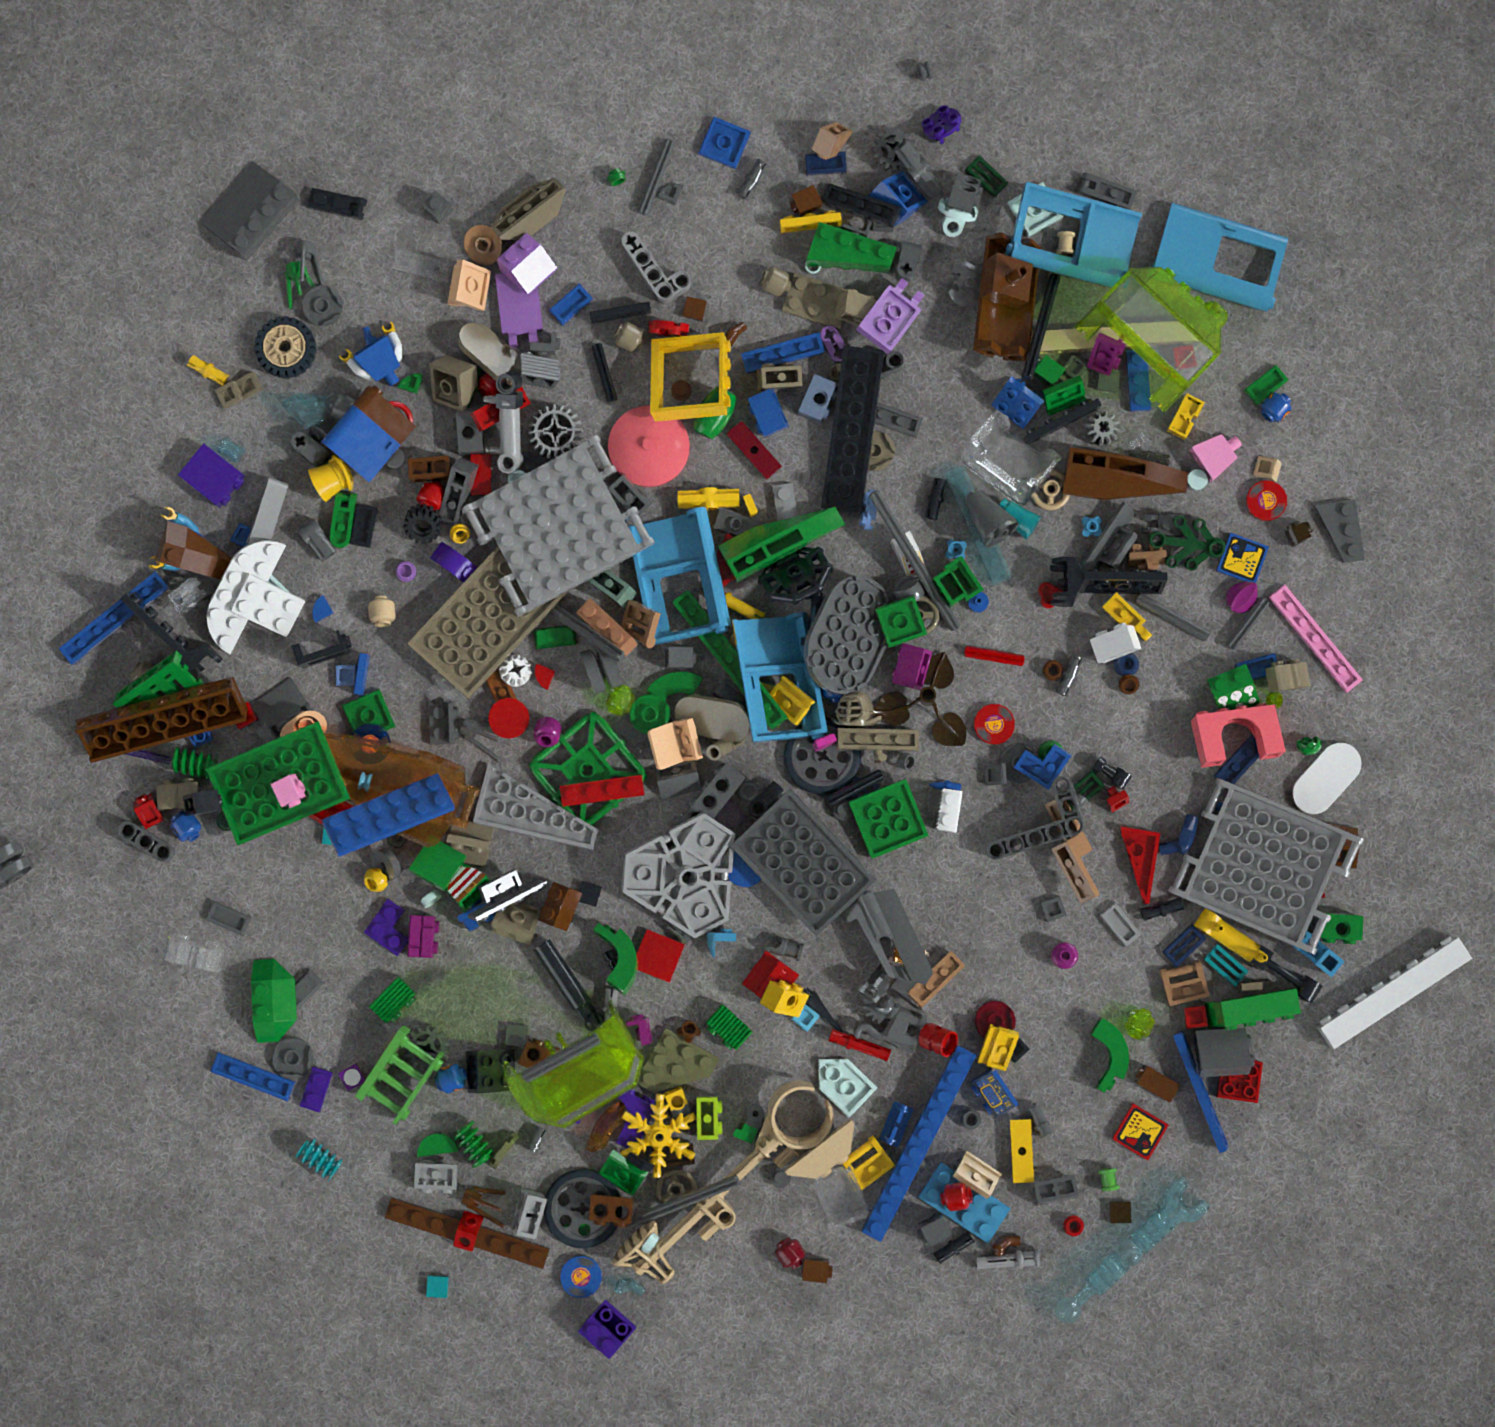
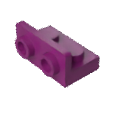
M1099 333L1087 367L1110 376L1112 370H1117L1121 362V358H1118V356L1123 354L1126 344L1123 343L1126 335L1121 334L1119 340Z
M643 1014L629 1017L630 1020L625 1022L626 1026L638 1025L639 1027L635 1029L637 1041H641V1045L652 1043L649 1017L644 1018Z

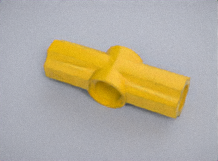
M707 487L700 488L699 490L678 491V509L705 507L707 510L708 508L710 510H717L718 508L740 507L739 489Z

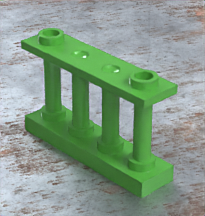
M402 1026L355 1095L360 1101L366 1096L369 1098L373 1097L397 1114L392 1122L395 1125L400 1120L405 1121L411 1112L408 1108L432 1072H437L444 1063L441 1059L445 1053L442 1051L434 1058L409 1041L407 1035L410 1029L406 1026ZM405 1047L428 1063L430 1067L426 1073L422 1074L399 1058V1054L396 1053L398 1048ZM388 1063L396 1065L419 1081L414 1091L387 1073L388 1071L385 1068ZM377 1080H383L406 1096L408 1100L404 1106H399L376 1090L377 1087L374 1085Z

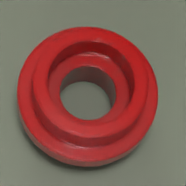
M1071 1215L1064 1220L1063 1229L1066 1234L1075 1237L1083 1232L1084 1223L1080 1217ZM1072 1222L1077 1223V1228L1074 1230L1070 1229V1223Z

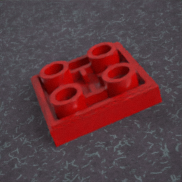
M1254 1061V1067H1251L1250 1073L1246 1075L1218 1076L1216 1097L1258 1103L1263 1062Z

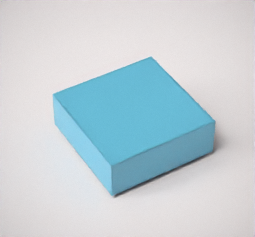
M805 1004L800 1016H793L791 1019L805 1031H808L820 1015Z

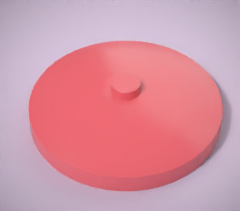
M650 405L636 407L624 413L612 427L608 439L609 457L617 473L620 476L625 473L635 485L641 487H657L672 481L683 470L689 456V437L681 420L655 422L650 413Z

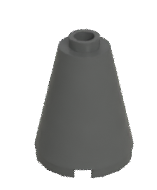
M974 490L966 496L965 505L983 545L987 548L998 545L1004 541L1003 537L1007 533L1010 536L1019 525L1017 519L982 491Z

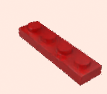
M642 775L560 786L562 807L645 796Z

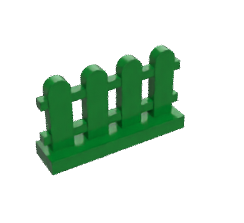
M176 650L118 691L113 705L119 708L124 705L127 706L160 697L161 695L157 692L159 690L166 695L182 691L172 682L174 679L185 689L200 686L203 684V681L200 678L196 680L187 671L189 667L186 664L183 666L180 664L182 655Z

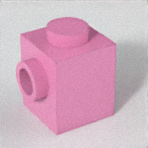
M296 774L288 775L271 784L281 807L288 805L289 808H292L301 803L300 799L306 797L304 793L305 787L298 780Z

